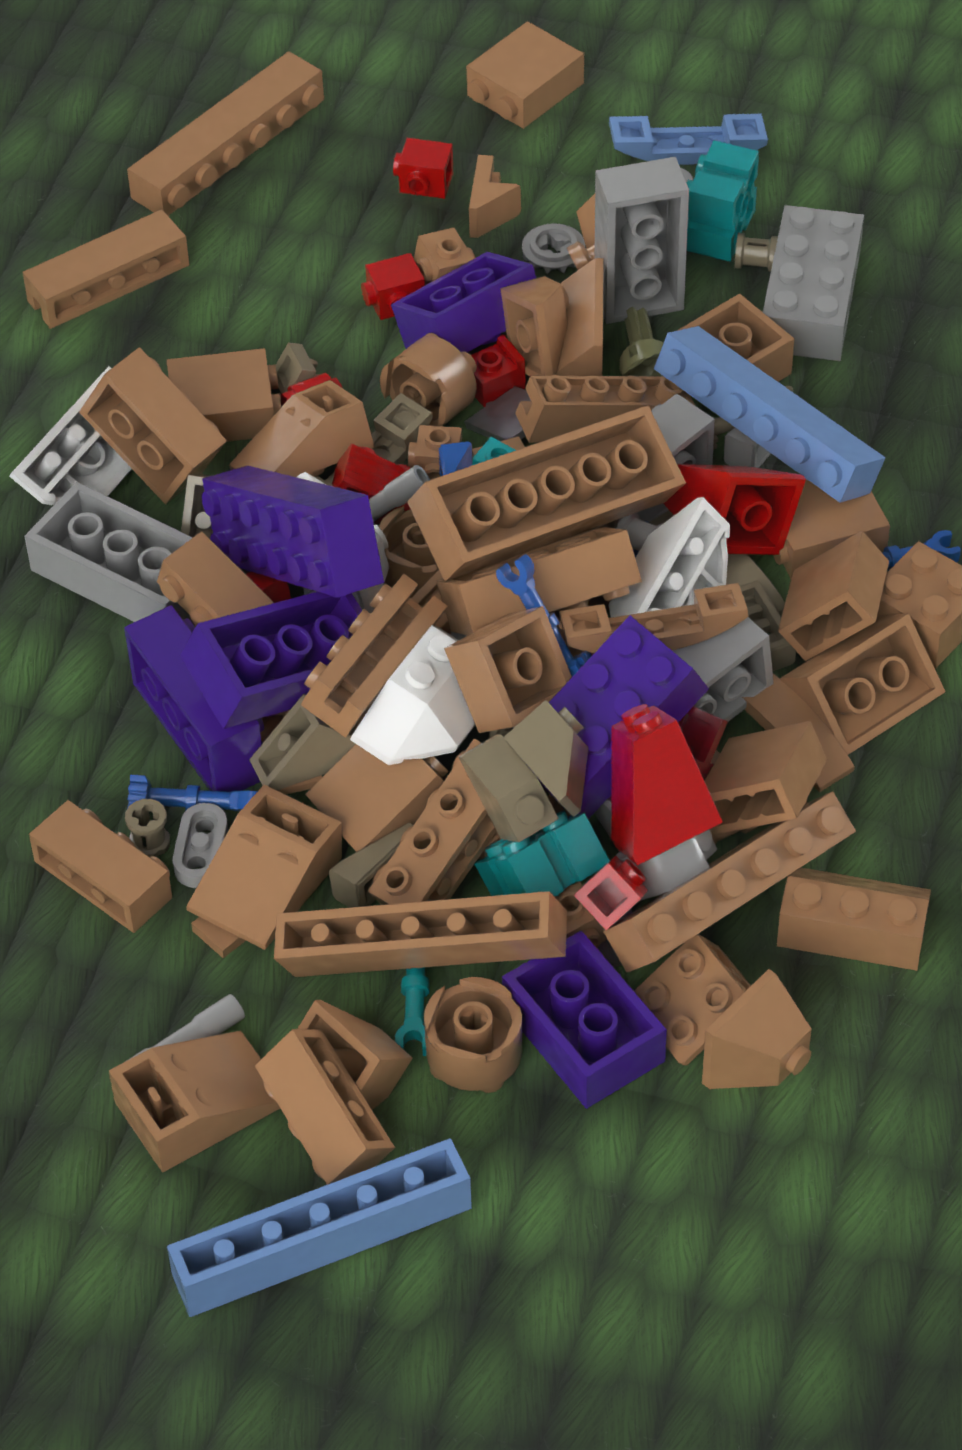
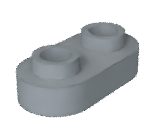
M211 803L193 805L184 812L181 818L173 854V867L177 880L187 887L197 888L228 833L226 814L217 805ZM208 830V831H211V832L208 833V834H205V833H203L202 831Z

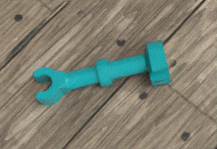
M425 967L406 969V976L401 980V993L405 996L404 1025L396 1032L395 1042L405 1050L406 1042L413 1039L418 1040L422 1043L423 1056H426L424 997L429 994L430 981L425 976Z

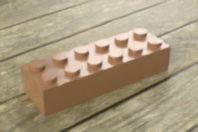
M649 405L426 481L407 502L446 582L665 503L686 482Z

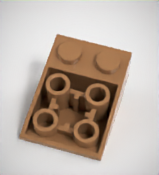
M331 380L293 394L229 464L230 470L252 466L297 477L304 472L315 477L323 473L324 468L336 464L351 443L359 447L375 448L363 402Z
M264 784L238 813L188 902L187 911L265 950L275 939L277 914L297 912L327 877L329 870L342 859V822Z
M241 1031L153 1047L109 1070L116 1105L162 1173L280 1109L278 1103L266 1092L264 1080L255 1067L261 1058Z

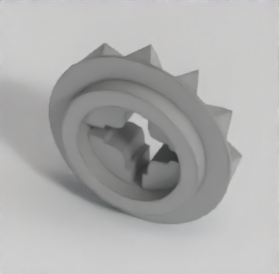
M545 224L529 231L522 241L523 259L530 261L534 269L543 267L547 274L552 269H558L564 273L567 266L576 267L567 251V247L577 241L585 247L584 238L576 229L567 225ZM548 244H550L552 248L554 247L556 251L560 252L553 253L551 250H547Z

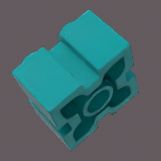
M713 140L707 154L700 155L696 165L694 180L686 182L689 188L687 251L731 262L736 251L737 235L742 233L743 230L746 231L756 209L757 187L754 186V182L758 175L759 151Z
M565 811L556 813L559 818L558 820L521 842L500 839L485 848L488 856L476 862L475 866L491 896L550 891L555 897L565 891V888L582 881L605 866L610 860L585 813L577 814L573 817L572 815L567 816Z

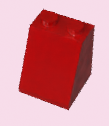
M677 464L686 484L663 503L673 515L677 514L696 498L704 497L730 524V536L726 538L728 554L780 555L779 551L784 547L806 482V478L803 475L750 466Z
M647 704L633 707L621 715L623 721L612 726L611 838L615 847L636 865L723 823L677 720L654 705L648 708Z

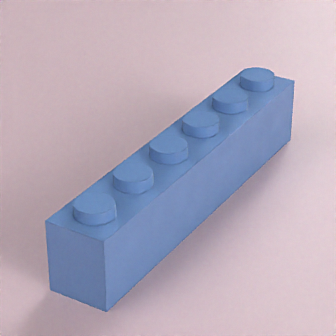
M696 326L667 333L654 370L796 472L803 475L807 480L841 503L870 494L885 460L883 455L701 327Z
M451 1138L167 1245L172 1277L189 1317H193L472 1209L470 1176Z

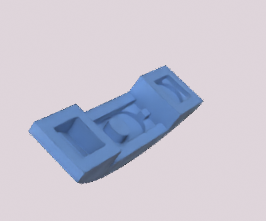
M724 114L722 126L668 128H650L648 116L609 117L614 149L646 161L676 156L679 165L697 164L700 155L707 154L713 140L752 150H758L766 146L768 142L761 114Z

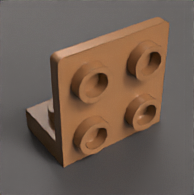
M697 934L683 943L634 992L667 1029V1049L680 1064L686 1066L704 1050L705 1030L751 985L718 945Z

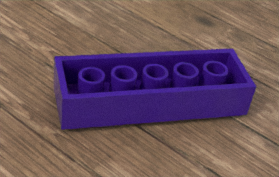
M244 466L202 479L205 491L202 493V504L205 512L210 516L213 531L210 540L238 568L336 598L384 583L368 495L252 466Z

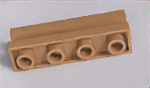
M161 209L23 271L27 301L34 310L41 308L44 322L52 329L189 266L186 236Z
M530 376L525 389L531 401H520L515 414L528 442L539 443L649 405L652 411L655 406L665 403L676 393L693 405L695 404L688 393L664 376Z
M405 574L401 576L392 588L386 583L382 586L370 603V606L374 608L372 613L365 609L362 610L348 630L353 634L352 637L348 639L342 635L326 656L331 660L328 666L320 661L304 682L310 690L302 701L301 706L345 738L369 710L391 675L430 626L436 625L448 607L434 595L424 607L410 597L418 584Z

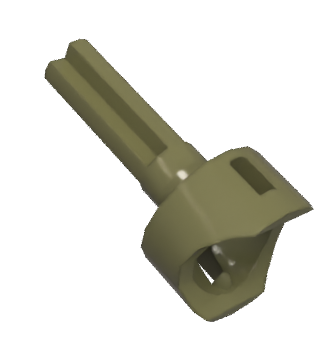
M630 307L626 310L628 317L624 319L630 345L623 351L619 359L621 376H663L654 370L664 342L653 338L646 309L641 308L636 311L634 307Z

